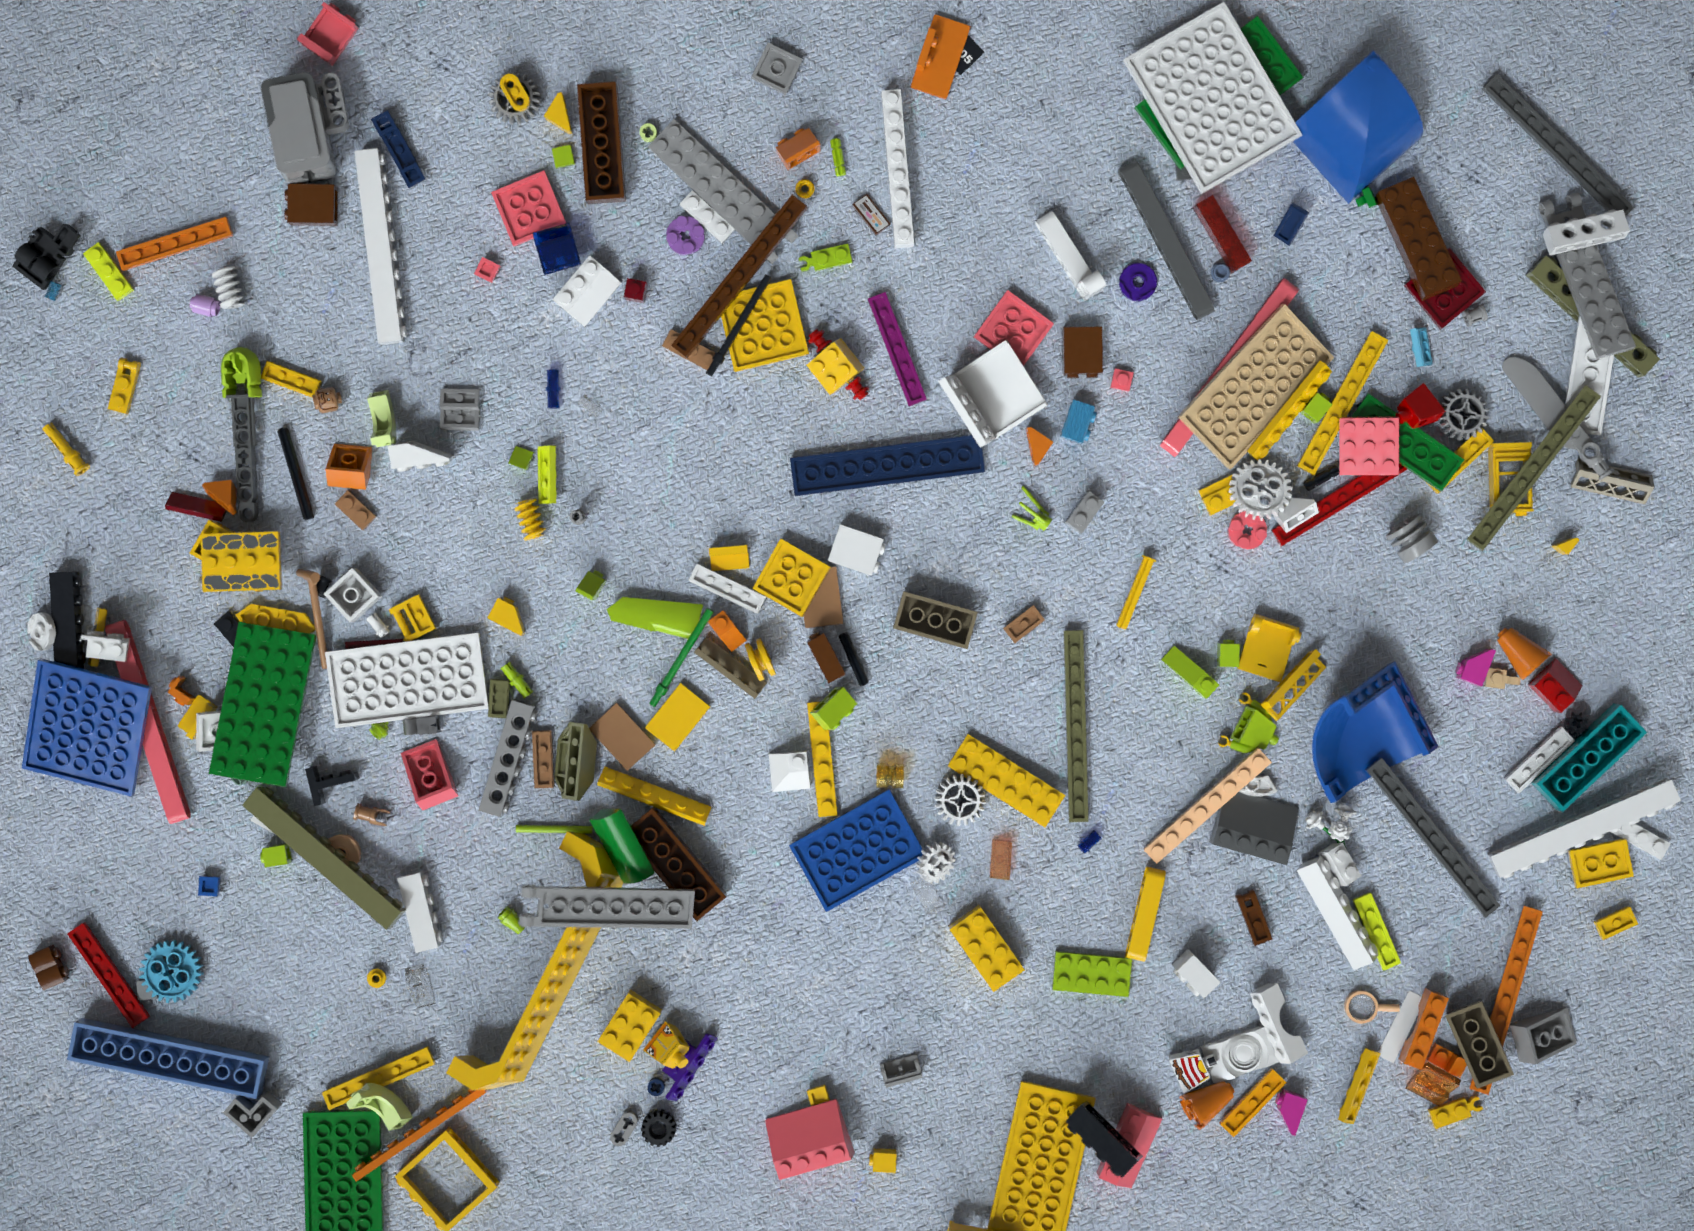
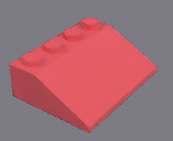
M837 1099L765 1120L773 1163L779 1180L849 1161L855 1154Z

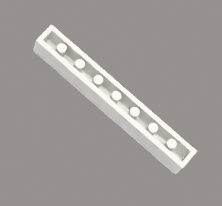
M901 89L881 91L894 249L914 247Z

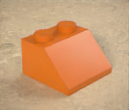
M802 128L796 131L794 137L789 140L785 138L777 143L778 146L775 147L787 171L821 152L820 143L809 128L806 130Z
M334 443L325 468L327 486L366 490L370 478L372 447Z

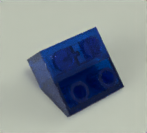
M570 222L533 233L544 275L582 265Z

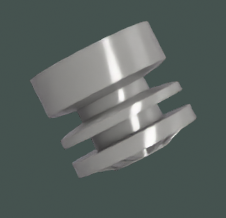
M1420 514L1402 520L1385 536L1388 541L1396 538L1391 543L1392 547L1402 544L1397 554L1403 563H1408L1421 556L1439 541L1432 530L1424 533L1421 532L1427 523L1422 522L1417 525L1423 518Z

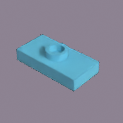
M1426 327L1410 329L1412 351L1415 355L1416 366L1432 365Z

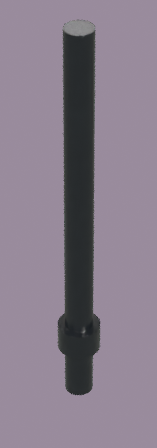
M764 275L718 353L715 352L712 357L713 361L706 371L707 375L712 377L718 366L724 362V356L772 279L770 276Z

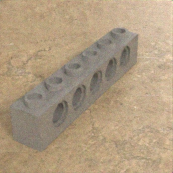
M515 699L511 701L478 811L502 817L504 813L507 814L510 803L507 801L509 795H513L516 784H513L515 776H519L521 766H519L520 758H524L527 750L524 745L532 734V729L529 728L531 722H535L538 711L535 710V705ZM517 717L524 718L525 725L523 727L517 726ZM512 735L518 736V745H513L510 742ZM507 753L512 754L514 757L512 764L505 761ZM501 772L507 773V782L500 780L499 774ZM495 790L502 792V800L494 798Z

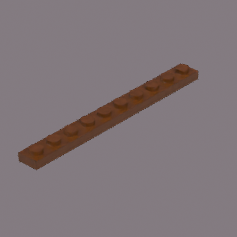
M794 195L790 196L672 343L671 346L686 358L690 356L808 209L807 205Z

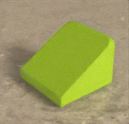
M515 446L508 464L528 470L534 452Z

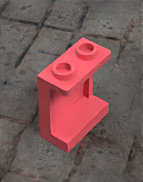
M323 2V9L305 35L301 33L297 40L333 66L359 28L356 26L354 18L348 14L343 16L339 13L340 9L332 3L328 5Z

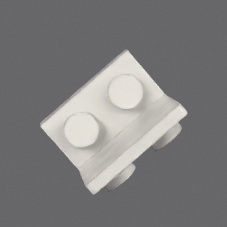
M88 631L86 635H81V639L88 640L86 657L127 662L129 639L124 638V634L112 633L104 636V632Z

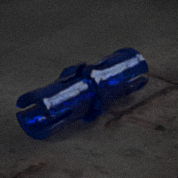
M557 369L547 370V387H545V391H547L548 409L560 408L559 391H561V387H559V370Z

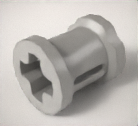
M1482 304L1478 305L1475 309L1462 312L1467 327L1472 326L1473 323L1478 321H1487L1488 319Z

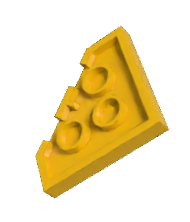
M250 604L236 614L238 620L243 623L309 634L316 630L315 625L306 613Z

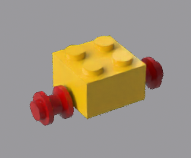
M816 329L809 335L810 340L808 342L809 344L814 343L817 346L816 352L818 355L806 366L829 395L837 392L848 383L849 385L845 389L852 390L854 393L853 399L856 400L858 398L861 401L869 394L867 392L869 387L862 386L860 383L862 378L860 376L856 379L854 377L865 367L842 338L834 342L831 339L826 340L823 337L824 330L819 331Z

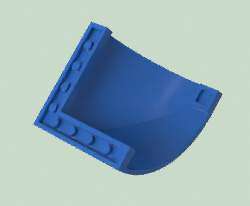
M1373 51L1295 122L1302 136L1293 141V143L1349 204L1363 189L1367 188L1422 138L1423 124L1420 114L1405 87L1385 62Z
M1395 661L1378 670L1331 704L1318 720L1312 740L1314 767L1330 803L1337 802L1349 790L1369 779L1371 776L1365 769L1379 757L1390 768L1419 754L1423 756L1428 755L1439 747Z

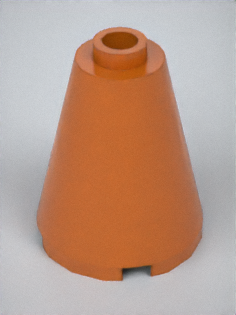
M1505 627L1497 635L1499 637L1497 642L1522 680L1552 655L1548 650L1513 628L1508 630Z
M1222 1081L1179 1096L1180 1099H1183L1180 1101V1104L1188 1119H1193L1196 1122L1194 1126L1201 1130L1234 1098L1233 1093L1235 1091L1229 1082Z

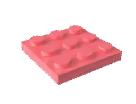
M545 170L491 192L514 247L567 225Z
M1007 290L973 338L990 350L1008 340L1024 366L1054 323Z
M1340 417L1339 475H1399V417Z

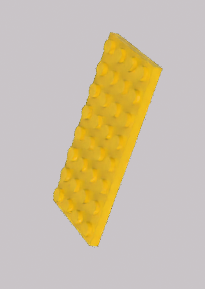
M1020 1081L987 1229L994 1231H1066L1085 1145L1077 1133L1073 1134L1067 1128L1068 1124L1065 1121L1086 1101L1094 1107L1095 1097Z

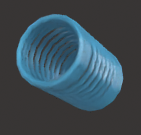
M51 281V285L48 286L49 290L46 291L47 293L44 297L56 301V295L59 294L58 290L61 289L62 285Z

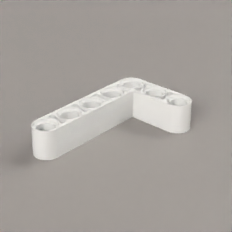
M1050 211L1036 220L1037 228L1083 300L1086 301L1102 291L1106 286L1102 275L1098 271L1091 272L1056 215Z

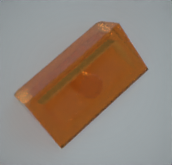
M992 839L990 878L1010 880L1012 841Z

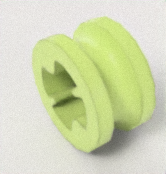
M646 123L640 128V136L645 142H652L657 137V130L653 124ZM647 128H651V131L654 133L649 138L643 133L644 130L647 131Z

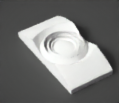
M1263 1025L1200 1046L1204 1057L1214 1054L1217 1065L1208 1068L1213 1083L1234 1079L1247 1072L1266 1068L1279 1062Z

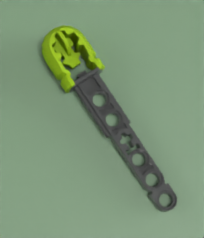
M237 347L225 353L221 360V382L225 386L222 389V397L231 398L237 498L240 501L238 503V515L243 522H252L257 519L259 514L258 502L255 503L258 492L254 398L262 397V388L259 387L261 384V366L254 352L248 348ZM248 381V394L246 390H237L238 393L236 394L237 385L235 382L240 384ZM241 412L247 414V421L244 423L239 419ZM243 431H246L249 436L246 442H243L240 438V434ZM242 454H248L249 458H242ZM242 464H250V467H249V466H244V467H242ZM244 470L250 472L249 480L243 478L242 473ZM245 489L251 491L252 495L249 500L244 498L243 492ZM247 508H250L253 513L250 519L246 518L244 514Z

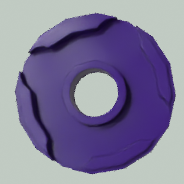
M1134 263L1128 265L1119 277L1120 291L1131 301L1141 302L1148 299L1157 287L1155 271L1146 264ZM1135 277H1140L1143 280L1142 287L1134 286L1133 279Z

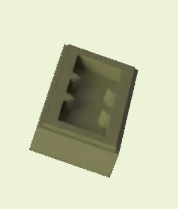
M490 679L488 717H507L510 680Z

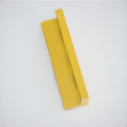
M1317 649L1309 651L1260 704L1276 721L1283 716L1326 669V666L1318 659L1321 653ZM1315 663L1319 669L1315 673H1309V667ZM1302 675L1305 676V684L1297 686V680ZM1289 689H1293V697L1285 699L1284 694ZM1277 702H1281V710L1277 714L1272 707Z

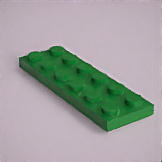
M1368 394L1352 417H1395L1397 413ZM1407 422L1399 423V463L1441 492L1461 466L1464 459L1421 429H1413Z

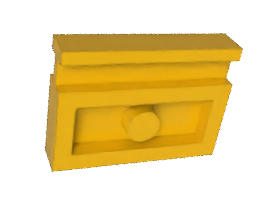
M1232 475L1198 491L1210 516L1232 506L1236 501L1230 500L1232 494L1229 493V488H1231L1229 483L1230 480H1233Z

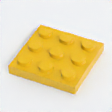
M780 538L752 589L803 617L831 567Z

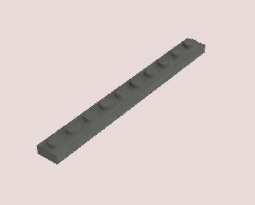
M1498 74L1494 75L1482 88L1496 104L1606 211L1613 209L1616 211L1623 210L1625 217L1632 211L1634 206Z
M1379 757L1365 769L1483 917H1488L1501 905L1385 761Z

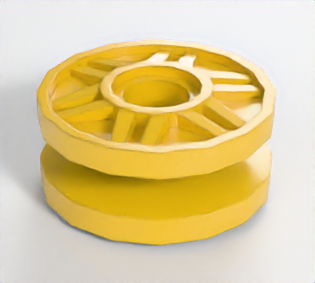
M758 638L756 639L757 649H753L750 643L744 645L751 665L759 681L765 680L764 670H767L771 676L776 675V672L762 639Z

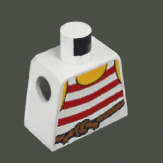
M1199 1049L1169 1055L1170 1064L1184 1094L1210 1078L1208 1068L1217 1065L1214 1054L1202 1057Z

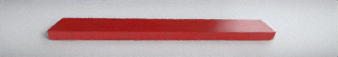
M1399 463V474H1401L1407 468ZM1360 475L1317 501L1318 514L1287 533L1280 525L1271 531L1280 546H1283L1398 475Z

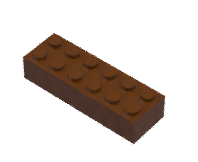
M615 81L577 84L585 200L587 204L626 202L617 83Z
M1415 177L1378 191L1375 196L1378 207L1421 301L1457 287L1462 280Z
M652 807L630 826L653 870L669 889H694L693 918L696 922L727 897L725 890L655 807Z

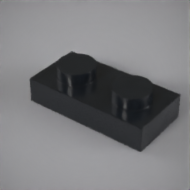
M228 611L214 625L234 647L239 621Z

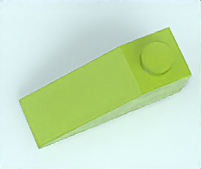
M1175 646L1161 659L1204 699H1207L1219 686L1211 676Z

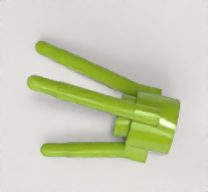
M1022 486L1021 489L1040 511L1036 513L1023 502H1019L1020 506L1034 516L1032 521L1035 523L1014 514L1012 518L1032 526L1036 530L1040 528L1044 531L1052 521V518L1049 517L1050 513L1039 504L1025 486Z

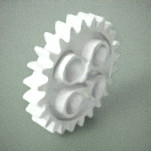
M1258 459L1257 464L1251 460L1250 466L1243 463V470L1237 468V474L1233 473V480H1230L1229 483L1231 486L1229 493L1232 494L1230 500H1236L1233 507L1240 506L1239 513L1246 511L1245 517L1252 514V520L1259 516L1261 521L1265 515L1270 520L1271 514L1277 517L1279 514L1278 510L1284 512V506L1289 505L1287 499L1292 497V494L1289 492L1292 491L1293 487L1288 486L1291 483V479H1286L1288 473L1281 474L1283 467L1276 469L1275 462L1270 466L1268 460H1266L1265 464H1262L1260 459ZM1258 475L1261 479L1254 480L1252 476ZM1269 484H1276L1278 488L1272 489ZM1243 491H1250L1252 495L1245 496ZM1265 499L1269 504L1263 505L1260 500Z

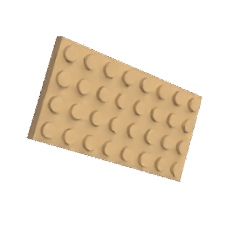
M1281 304L1178 415V418L1227 469L1231 470L1247 453V450L1317 363L1321 360L1328 365L1334 357L1285 304Z

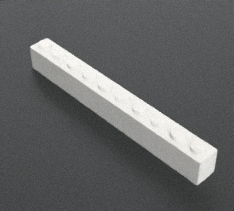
M378 148L358 150L354 152L378 343L381 345L405 342L404 337H407L406 327L402 324V318L405 315L403 306L400 307L399 300L402 299V291L397 283V280H400L399 269L395 267L397 252L396 249H393L392 243L395 241V234L390 226V223L393 222L392 212L388 210L390 194L386 192L385 184H388L387 173H384L383 165H386L385 155Z
M1664 778L1487 855L1496 875L1500 878H1509L1517 870L1521 869V871L1530 869L1532 864L1536 862L1544 863L1550 860V856L1555 854L1557 856L1563 855L1568 852L1567 849L1574 846L1575 848L1582 847L1590 839L1598 840L1604 837V833L1609 831L1611 833L1617 832L1622 829L1623 825L1628 823L1629 825L1640 822V818L1657 815L1658 811L1663 808L1666 810L1671 809L1681 799L1672 780Z

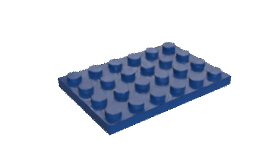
M890 789L789 844L790 849L826 912L919 861L917 859L918 856L923 855L921 852L923 849Z

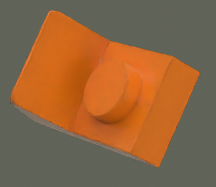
M1434 1043L1426 1058L1427 1061L1459 1078L1467 1066L1463 1057L1437 1043Z

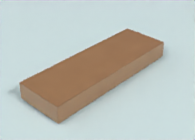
M552 730L532 731L534 789L554 788Z

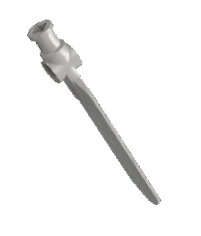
M1507 358L1502 364L1504 373L1550 431L1567 410V407L1535 366L1520 358ZM1579 425L1563 448L1577 450L1580 459L1586 462L1589 468L1595 470L1599 476L1598 479L1601 481L1615 470L1613 468L1610 469L1604 461L1605 457L1600 452L1599 446L1592 441L1582 426ZM1586 448H1591L1594 451L1593 457H1588L1585 454Z

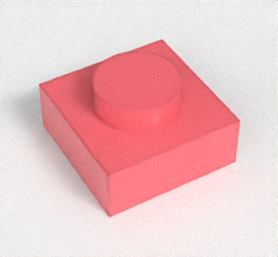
M482 257L474 274L493 283L501 266Z
M1115 368L1110 388L1129 392L1134 372Z

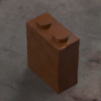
M288 184V189H285L287 209L284 212L287 223L292 226H338L337 186L334 184Z
M1063 327L1062 375H1067L1068 379L1079 378V375H1086V378H1098V375L1103 373L1102 327Z
M818 631L809 636L810 640L807 641V644L828 684L846 675L825 633L820 634Z

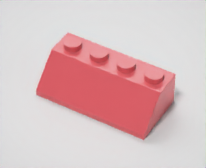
M1127 1103L1116 1130L1143 1157L1123 1178L1120 1175L1117 1177L1109 1169L1111 1166L1106 1161H1101L1097 1169L1098 1177L1116 1186L1132 1188L1162 1118Z

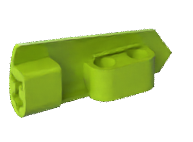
M622 597L606 610L611 621L688 639L701 618L703 605Z

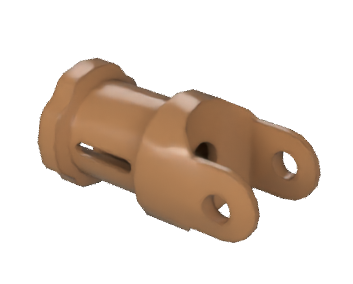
M357 803L353 820L361 819L369 821L370 824L387 826L385 823L377 822L376 818L379 813L390 814L391 812L377 807H364Z

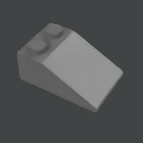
M1566 1007L1525 1018L1510 1025L1519 1062L1538 1064L1577 1044L1568 1008Z

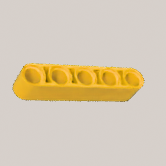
M1148 866L1145 868L1125 958L1143 962L1146 960L1165 881V870Z

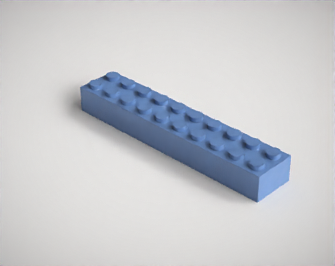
M81 1018L74 1022L67 1060L256 1099L263 1091L270 1056Z

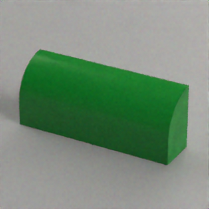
M601 809L589 819L623 883H638L655 873L621 809Z

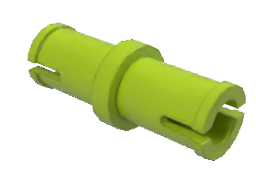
M510 661L500 668L511 681V686H515L523 699L533 692L523 679L524 676L517 672Z

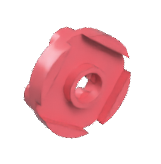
M1246 511L1240 512L1229 523L1228 537L1239 548L1254 549L1261 545L1267 537L1266 523L1264 519L1261 521L1259 516L1252 520V514L1245 517ZM1245 525L1252 528L1250 531L1251 535L1249 536L1247 533L1243 534L1242 532L1245 529Z

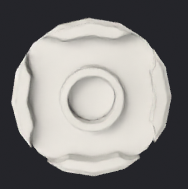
M46 612L33 614L27 627V632L31 636L29 642L37 651L49 650L55 642L56 630L54 621Z

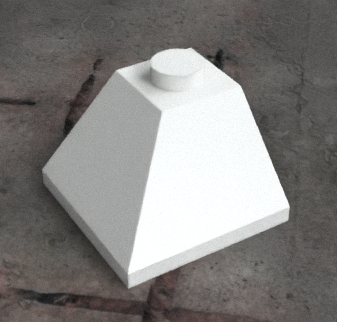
M807 750L769 754L772 792L810 788Z

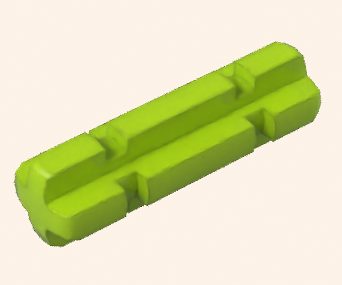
M834 138L830 140L831 148H833L832 156L834 166H836L835 174L837 177L846 175L845 166H843L842 148H840V138Z

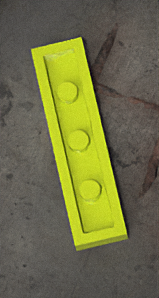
M1368 892L1352 899L1361 922L1368 932L1369 939L1377 947V959L1382 970L1384 971L1401 964L1372 894Z

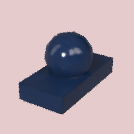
M1293 202L1273 236L1290 246L1299 230L1303 227L1310 212Z

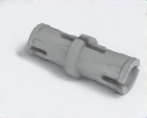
M574 510L570 513V520L576 525H581L586 521V515L582 510Z

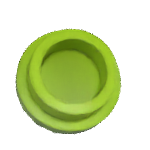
M389 722L371 724L370 733L378 740L382 737L385 738L388 735Z

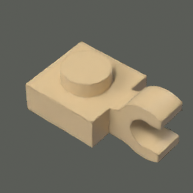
M1489 668L1484 681V687L1505 689V684L1520 685L1521 678L1506 676L1507 670Z

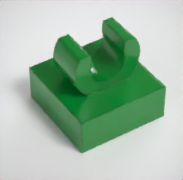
M1371 187L1363 189L1364 196L1355 199L1358 207L1368 204L1369 208L1378 206Z

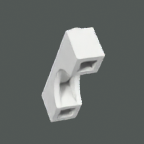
M1267 983L1251 992L1252 1003L1259 1013L1260 1022L1266 1029L1268 1040L1272 1043L1275 1056L1279 1062L1291 1064L1308 1054L1301 1036L1288 1034L1281 1025L1280 1009L1285 999L1278 983Z

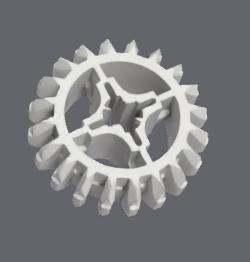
M960 774V780H957L956 775H953L954 781L952 782L947 777V785L942 782L940 783L943 790L936 789V792L941 794V796L934 797L935 800L940 801V803L935 804V807H942L938 814L945 813L943 816L944 821L950 817L949 824L951 825L954 819L957 820V826H960L961 820H963L965 826L968 825L967 819L969 818L974 823L975 820L972 816L975 814L980 818L981 815L977 811L985 810L980 804H986V800L980 799V797H984L986 794L985 792H978L983 787H975L978 783L977 780L970 783L971 776H968L965 781L963 774ZM958 785L955 795L945 796L951 787ZM964 785L974 791L976 798L967 797L964 794ZM961 791L963 799L965 798L966 800L962 801L959 809L958 802L952 799H958ZM944 802L956 805V815L946 809ZM975 804L969 813L962 815L963 808L966 805Z

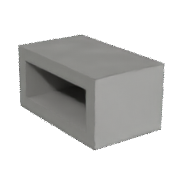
M1087 491L1064 523L1079 534H1082L1105 502L1090 491Z

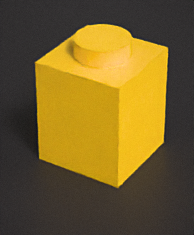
M873 1148V1154H869V1166H872L873 1172L896 1173V1149Z

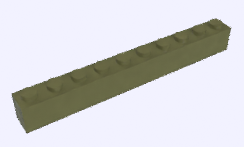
M268 787L255 788L242 806L386 930L392 928L406 911L403 903L388 895L389 891L386 888L374 883V878L371 875L364 874L359 870L360 866L357 863L345 858L346 855L343 851L331 846V841L316 833L317 830L314 826L302 821L300 814L288 809V804L273 796L274 792Z

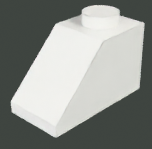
M1291 498L1287 499L1289 505L1284 506V512L1278 510L1279 514L1277 517L1274 516V519L1287 533L1318 514L1319 511L1314 499Z

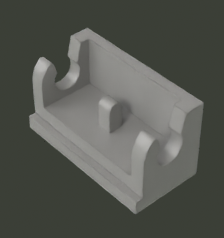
M917 1054L880 1064L886 1088L923 1078Z

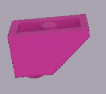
M1485 649L1463 659L1456 667V678L1476 686H1483L1496 650Z
M1282 1088L1281 1093L1277 1094L1275 1100L1276 1107L1291 1135L1296 1136L1308 1099L1304 1095Z

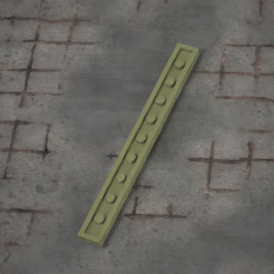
M1586 385L1583 387L1467 538L1468 542L1481 551L1485 549L1595 406L1601 395Z
M1083 630L1063 631L1069 822H1089Z

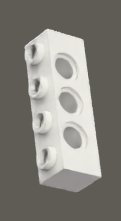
M1613 209L1601 215H1588L1584 219L1578 220V218H1573L1562 224H1559V222L1552 223L1543 233L1549 255L1624 239L1629 233L1630 228L1624 211ZM1601 224L1606 225L1608 229L1603 228ZM1582 229L1588 230L1589 233H1585ZM1563 233L1569 234L1570 237H1566Z

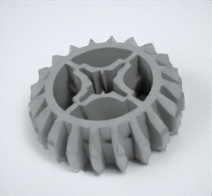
M516 72L515 76L530 93L528 109L511 113L515 109H513L501 89L498 79H495L497 87L494 85L490 87L495 92L489 93V97L494 98L489 101L490 105H494L491 108L492 112H497L496 117L498 119L502 117L504 123L509 119L511 125L514 124L515 120L520 125L522 118L525 122H528V115L532 118L535 116L532 110H539L535 104H541L540 99H537V97L541 96V93L536 91L538 89L537 84L532 85L534 82L532 78L527 80L526 74L520 78V73ZM509 82L507 87L513 85L514 83ZM501 95L507 99L506 111L500 105ZM523 99L517 101L518 105H522L524 103Z
M1459 388L1456 389V393L1450 391L1449 396H1443L1445 402H1439L1446 411L1439 419L1443 422L1439 424V427H1446L1443 433L1447 434L1450 432L1449 437L1454 438L1456 436L1457 440H1461L1462 437L1465 440H1469L1470 436L1476 437V431L1482 433L1481 427L1487 426L1483 420L1489 419L1488 415H1484L1485 412L1489 411V408H1483V405H1486L1487 402H1480L1482 395L1475 397L1476 391L1473 390L1469 394L1468 388L1464 389L1463 392ZM1457 399H1461L1458 408L1450 410L1452 403ZM1470 403L1474 406L1476 412L1470 409ZM1462 411L1464 414L1470 416L1463 417L1462 415L1458 414V412ZM1449 416L1455 419L1457 427L1452 424ZM1469 419H1476L1469 429L1464 430V426L1467 425Z

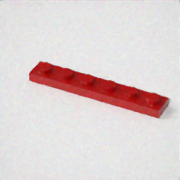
M86 922L67 933L130 1026L134 1028L149 1018V1013L140 1000H138V997Z

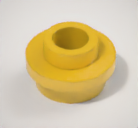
M802 179L796 184L795 190L800 198L807 199L813 195L815 188L810 180ZM807 186L809 190L802 192L801 188Z
M372 969L367 975V982L371 987L379 988L385 984L386 974L381 969ZM374 975L379 977L378 982L373 980Z

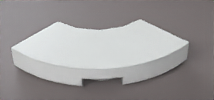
M1265 775L1262 777L1256 776L1239 792L1249 796L1261 797L1273 794L1278 790L1269 775Z

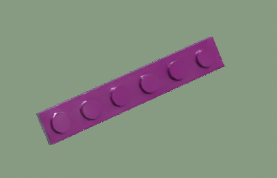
M886 292L868 298V303L908 406L926 401L927 398Z

